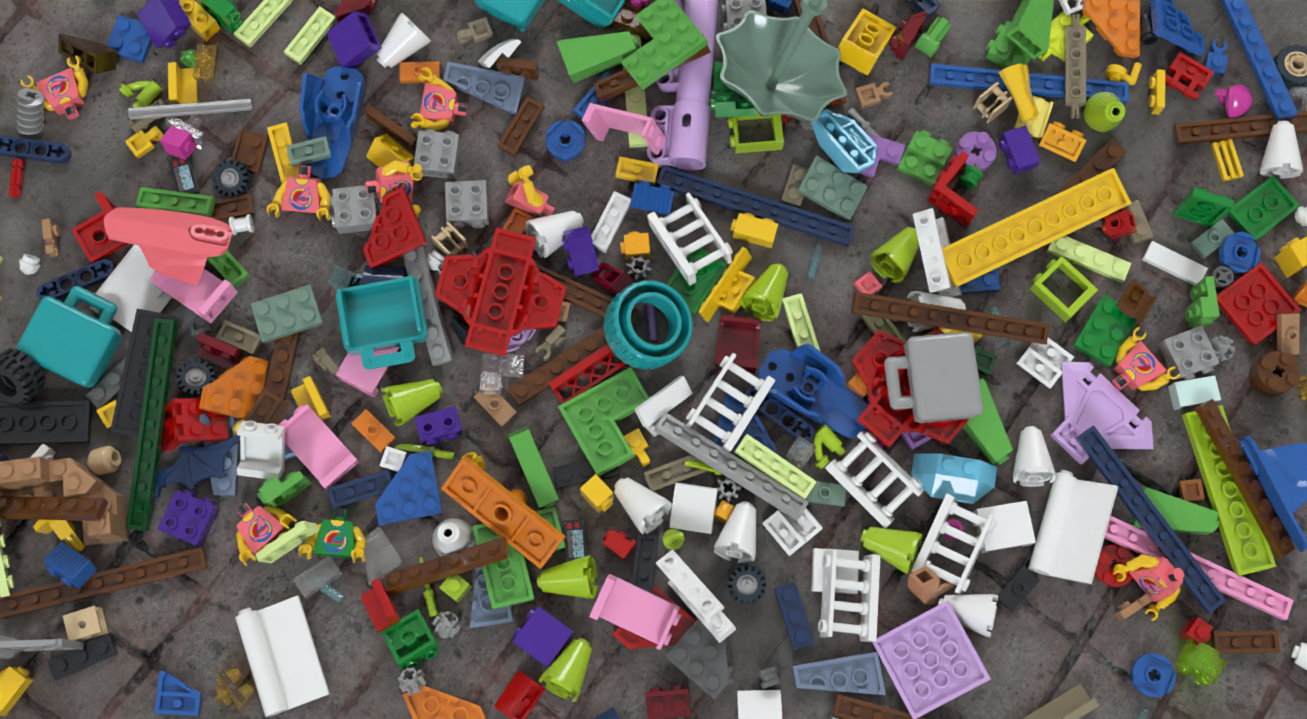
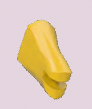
M1016 64L999 71L1002 80L1015 101L1020 118L1024 121H1034L1037 119L1039 112L1031 93L1028 65Z

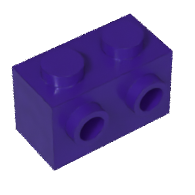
M1026 125L1002 134L999 139V147L1005 153L1007 167L1009 170H1012L1013 175L1037 168L1041 160Z
M588 226L565 231V239L562 240L564 251L569 252L570 257L566 258L569 270L573 269L575 276L599 270Z
M456 406L415 417L420 441L423 445L433 446L438 444L439 440L447 439L451 441L458 439L459 435L464 434Z

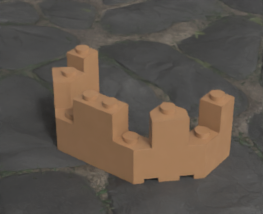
M40 456L0 462V496L105 498L108 501V505L100 521H82L84 546L129 541V529L126 528V498L88 470L83 464L71 458L48 461Z

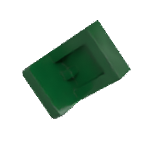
M976 344L974 348L978 372L989 376L998 356L980 349L981 345Z

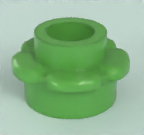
M189 49L181 52L180 60L185 66L194 68L196 64H199V56L194 50Z

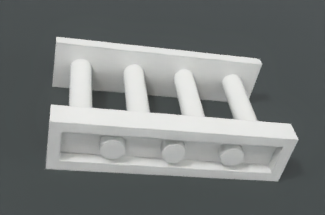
M687 193V205L663 218H658L655 212L647 215L650 228L690 286L696 282L695 274L697 270L722 256L728 264L732 263L731 254L733 251L728 243L722 241L704 215L698 199H693L691 194ZM691 211L693 212L697 220L673 233H668L666 225ZM701 226L707 233L706 236L684 248H678L676 240ZM713 241L718 250L695 263H688L686 260L688 254Z
M933 208L914 213L913 218L929 292L938 291L939 295L954 298L962 296L960 286L954 288L947 273L942 248L950 245L945 219L943 217L936 219Z
M734 353L730 357H724L719 365L722 369L697 409L692 408L686 417L689 420L686 424L688 427H691L694 422L698 423L721 438V441L724 443L722 448L728 452L733 449L775 382V379L767 376L764 380L762 378L758 379L733 363L736 357ZM727 369L755 386L754 389L757 392L754 397L746 396L722 380ZM715 388L722 389L742 402L744 407H746L742 415L740 413L736 414L711 398L710 396ZM705 404L733 421L732 424L735 427L732 432H725L699 415Z
M863 430L857 435L861 442L842 461L834 459L825 469L886 529L895 519L892 512L913 492L919 496L924 489L922 488V483L917 478H912L876 443L877 439L870 432L866 433ZM868 447L876 457L857 476H852L847 471V467ZM884 462L892 471L872 491H867L862 486V482ZM899 477L907 487L887 506H882L877 501V497Z
M946 493L911 572L927 566L937 577L957 585L955 592L961 594L962 591L966 592L971 580L968 579V576L988 532L993 533L997 521L994 520L996 516L991 513L988 519H985L957 506V503H955L956 498ZM949 514H956L984 527L979 539L949 526V523L946 522ZM940 533L943 535L946 533L975 546L971 557L968 558L940 545V542L937 541ZM931 553H939L965 565L966 568L962 577L960 578L932 565L931 561H928Z
M673 549L656 562V565L670 579L667 582L669 586L719 643L736 630L733 623L722 612L724 606Z
M834 549L825 551L822 557L824 572L821 619L818 623L820 637H832L833 631L858 634L860 642H876L880 555H867L860 561L837 558V550ZM836 566L861 569L863 571L862 582L836 579ZM835 588L861 591V603L834 601ZM834 610L859 612L861 614L860 624L834 623Z

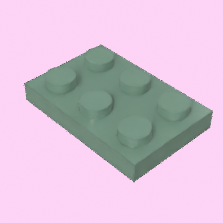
M816 156L796 191L848 222L868 186Z
M311 285L251 303L263 343L323 325Z

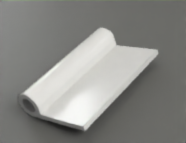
M135 244L95 293L117 305L118 309L113 320L130 332H132L137 308L161 313L172 298L152 282L150 277L155 270L149 267L142 250ZM93 306L89 307L99 315L103 312Z
M1061 470L1060 473L1057 472L1028 569L1042 575L1092 584L1118 486L1078 480L1073 477L1072 472Z
M299 596L258 611H252L251 608H247L238 612L239 615L235 619L265 717L282 713L330 694Z

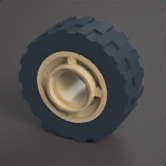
M1298 44L1284 47L1273 61L1286 88L1291 91L1306 88L1307 48Z

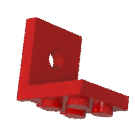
M962 151L959 156L954 155L948 163V167L939 174L936 182L933 184L934 190L927 201L966 229L979 210L948 188L970 156Z
M102 191L94 196L103 211L71 229L90 263L102 260L130 244L108 239L104 227V217L117 207ZM100 232H104V239L101 241H96V235Z
M201 398L173 399L166 405L162 434L163 452H172L183 442L225 441L229 439L226 415L199 409ZM200 415H206L209 418L208 425L200 422Z

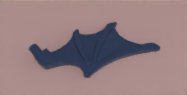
M236 435L228 440L206 447L191 448L181 446L177 462L170 468L157 472L154 497L159 498L161 488H166V485L169 483H180L187 486L188 489L195 490L196 483L202 479L210 477L222 479L228 477L227 474L223 473V462L229 450L240 442V436Z

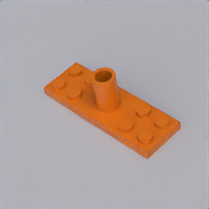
M466 456L460 460L441 488V490L497 535L505 537L507 543L540 569L546 564L566 537L526 505L528 498L524 491L521 489L507 490Z

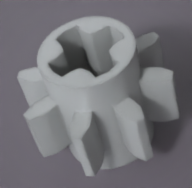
M642 255L636 259L632 256V263L626 264V268L631 269L628 272V276L631 277L633 275L636 282L639 278L646 280V273H651V268L647 267L650 264V260L645 261ZM635 266H638L639 268L642 267V271H640L639 269L635 270Z
M1222 335L1214 337L1210 341L1217 358L1221 362L1230 359L1235 352V347L1232 346L1234 341Z
M727 476L723 482L718 479L717 483L720 485V488H717L720 493L719 500L726 498L727 503H729L731 497L737 499L738 495L735 491L741 490V487L736 486V482L729 480ZM730 485L732 487L731 492L724 493V486L728 487Z
M449 611L440 612L432 625L436 626L435 633L441 638H448L449 636L453 638L461 625L457 624L458 617Z
M414 666L403 670L401 677H398L399 687L402 692L407 691L410 696L421 692L423 685L426 684L423 671L421 669L417 671Z

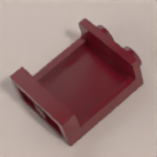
M725 314V316L720 317L715 368L722 369L719 365L724 357H730L734 353L736 357L733 363L747 372L756 373L762 320H757V317L754 316L738 318L735 314Z

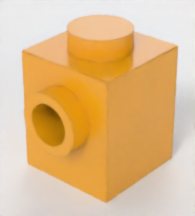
M633 231L629 232L628 235H624V242H620L621 254H625L626 260H631L632 256L635 259L639 258L640 255H642L643 259L650 258L648 233Z

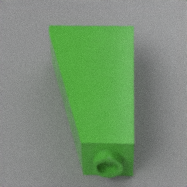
M1022 0L1005 34L1034 60L1049 48L1054 0Z
M629 31L557 41L573 83L622 64V60L640 48L637 38H632Z
M982 378L979 382L983 412L976 418H970L963 426V429L991 465H994L996 462L1001 465L1010 458L1008 454L1013 449L987 384Z
M528 427L508 434L539 508L544 507V509L554 506L556 504L555 501L559 499Z
M1147 487L1142 488L1175 533L1207 535L1213 533L1218 528L1219 520L1217 517L1219 512ZM1132 515L1129 524L1143 530Z

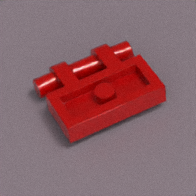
M1179 52L1168 69L1174 76L1171 77L1165 74V83L1168 84L1167 87L1175 88L1182 92L1184 97H1190L1196 101L1200 93L1194 91V88L1197 87L1203 90L1214 72ZM1179 78L1189 82V86L1179 82Z

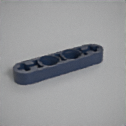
M0 136V145L4 142L7 146L11 147V149L9 147H1L0 156L59 164L67 163L72 157L71 150L62 143ZM21 144H26V150L18 153L17 147ZM39 147H46V152L43 155L36 154ZM63 150L65 154H61L59 157L56 153H61Z
M108 259L99 260L41 284L37 288V296L42 300V298L46 297L44 295L46 290L49 289L51 291L49 296L60 300L67 297L74 286L87 289L104 282L116 266ZM105 265L110 267L108 268V273L103 272ZM90 272L92 275L90 281L82 282V275ZM67 280H71L72 287L68 290H63L62 284Z
M755 386L750 387L747 390L746 396L749 397L751 396L750 393L755 394L757 392V390L754 389ZM767 393L765 398L768 400L764 402L762 408L758 407L757 411L802 444L810 443L815 435L814 428ZM771 403L777 406L775 414H769L766 411L768 404ZM785 416H791L794 419V424L787 427L783 424L782 419ZM798 422L801 424L799 428L802 431L809 430V438L807 436L802 438V433L798 429L795 433L792 431Z

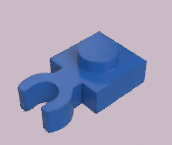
M1216 40L1210 44L1211 52L1206 54L1204 66L1214 72L1213 75L1223 77L1226 72L1228 55H1223V52L1227 48V42H1224L1221 48L1216 46Z

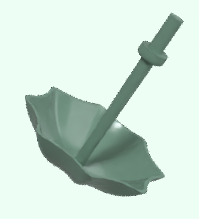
M800 0V6L803 10L800 17L777 18L748 10L738 25L716 34V40L723 54V68L720 73L721 80L728 88L745 97L754 106L759 115H786L801 121H816L825 106L847 95V90L839 74L841 52L821 40L808 27L814 16L823 14L827 7L826 0Z

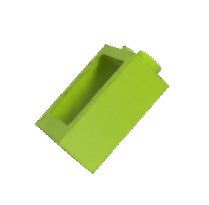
M756 111V116L728 117V128H732L733 135H730V146L734 147L735 154L783 149L784 138L781 115L761 116ZM771 118L773 141L740 143L737 121Z
M1061 256L1057 261L1053 259L1045 267L1047 271L1044 274L1039 273L1032 280L1034 284L1030 290L1066 323L1098 289ZM1057 268H1060L1084 291L1069 308L1042 284Z

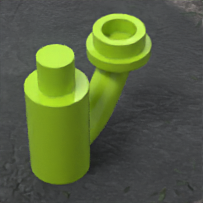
M138 81L126 86L121 84L119 89L127 98L130 95L133 96L132 91L143 89L136 97L137 101L132 105L133 107H147L163 91L154 81Z
M826 424L815 432L816 436L813 443L817 460L815 466L822 469L830 462L827 455L823 456L822 443L831 452L835 451L839 456L843 455L845 450L841 446V440Z

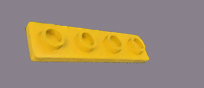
M742 247L734 256V260L723 272L717 285L712 288L706 301L701 304L698 312L704 321L709 322L718 307L735 314L741 306L740 300L742 296L757 281L755 277L743 272L752 259L747 248Z

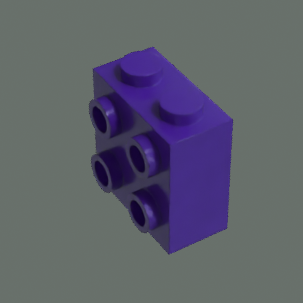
M149 0L137 14L157 49L163 47L168 49L177 44L176 41L185 35L186 30L191 26V22L178 0Z
M354 11L326 32L329 43L334 49L337 61L341 67L355 69L382 48L365 13Z
M184 489L182 493L176 490L157 529L195 546L202 547L220 509L215 507V502L203 497L201 501L195 498L196 494Z
M538 606L536 610L534 608L530 610L525 618L528 621L524 627L519 626L512 637L515 638L513 640L514 644L548 668L560 654L574 632Z

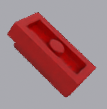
M377 578L371 581L373 589L362 594L361 599L375 629L380 632L401 619L384 584Z
M517 671L494 707L510 719H526L545 691V688L521 671Z

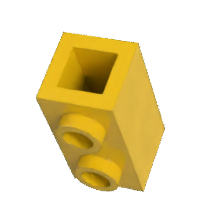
M195 0L179 1L180 6L191 22L190 27L206 42L221 29L217 21Z
M739 213L738 219H733L730 230L734 231V239L772 249L778 224L772 219H759L750 213Z
M9 666L0 673V716H6L33 682V679L28 676L30 672L22 666Z

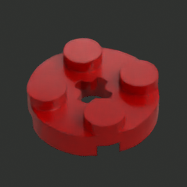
M1117 544L1101 548L1094 575L1100 582L1109 587L1117 588L1127 585L1133 579L1129 571L1126 572L1125 580L1117 581L1119 573L1113 575V569H1110L1112 560H1115L1116 563L1126 566V563L1135 557L1129 549Z

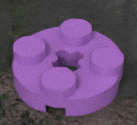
M969 132L958 141L955 155L957 156L962 151L970 155L964 166L972 165L981 171L986 170L996 157L995 143L986 132ZM973 148H977L980 150L979 156H976L975 153H971Z

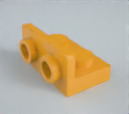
M1056 121L1054 124L1048 123L1039 146L1076 162L1087 141L1083 138L1084 134L1074 129L1072 133L1064 130L1065 125Z

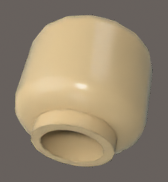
M104 446L93 449L90 452L87 464L96 475L113 473L119 468L121 455L115 448Z

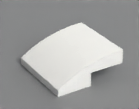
M510 39L499 43L487 51L478 60V63L483 67L490 68L499 56L509 58L521 41Z
M1048 338L1047 345L1031 343L1016 364L1050 389L1063 373L1061 371V362H1071L1074 356Z
M676 483L670 528L711 534L713 531L718 489Z
M805 508L798 521L781 510H777L762 523L789 556L823 529L807 508Z
M813 549L811 591L822 592L824 567L822 566V557L825 551L833 549ZM834 549L837 550V558L859 560V551ZM836 566V579L858 582V569ZM835 588V593L857 594L858 590Z
M781 690L737 691L738 719H782Z

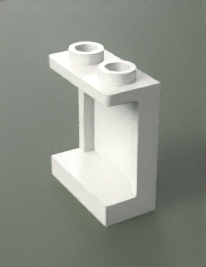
M242 421L237 429V435L240 436L241 461L237 466V475L262 479H274L277 477L280 479L285 470V427L277 426L276 424L256 423L255 421Z
M1027 501L980 508L973 511L974 514L988 519L991 513L996 516L994 520L997 521L993 533L988 532L981 548V553L1017 546H1029L1036 543ZM972 522L973 528L977 530L978 536L976 538L979 539L984 527Z

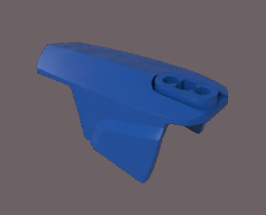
M335 66L327 70L322 79L308 73L303 75L299 106L301 122L308 140L326 136L332 156L331 158L305 164V166H311V173L321 180L331 179L342 174L354 140L366 87L364 77L357 69ZM345 76L349 77L347 80H343Z
M808 343L795 348L792 352L778 349L769 353L758 370L759 379L762 378L763 380L767 376L775 379L774 384L768 391L772 396L821 425L826 424L831 430L849 439L855 438L860 432L867 430L856 420L868 407V404L847 388L845 375L837 364ZM773 364L776 370L771 371L768 366ZM785 376H792L793 381L788 382Z
M1250 435L1241 438L1242 440L1239 441L1240 448L1253 473L1258 476L1267 497L1300 553L1304 552L1307 549V538L1294 518L1293 513L1307 501V444H1291L1260 450Z

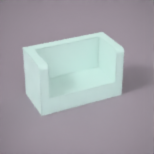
M1215 376L1175 382L1168 386L1174 410L1184 406L1202 404L1211 399L1215 403L1221 400Z

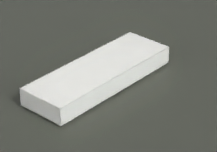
M613 192L591 235L595 249L604 253L607 252L630 207L631 198L618 192Z
M1154 241L1150 242L1142 259L1194 286L1204 278L1208 269Z
M679 376L634 410L643 427H649L661 418L665 412H669L693 393L685 377Z

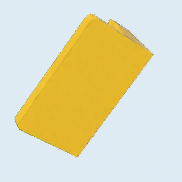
M176 62L168 63L169 101L172 105L198 103L196 68L180 69Z
M387 133L374 139L366 155L378 167H383L393 160L409 161L412 165L415 157Z
M311 376L302 379L303 385L291 390L298 407L301 405L304 407L307 404L322 421L331 417Z

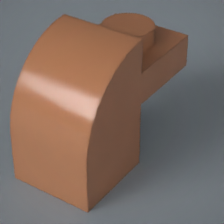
M927 566L912 572L908 578L909 590L926 605L936 603L937 596L954 588V584L937 577Z

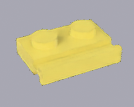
M1032 95L1039 112L1037 119L1034 121H1024L1018 114L1014 129L1026 125L1030 136L1041 140L1054 102H1047L1045 99Z

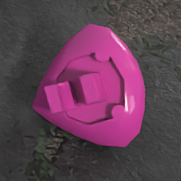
M1233 85L1229 89L1218 88L1215 93L1216 97H1220L1218 102L1225 104V110L1229 118L1241 116L1252 106L1253 98L1251 92L1244 85Z

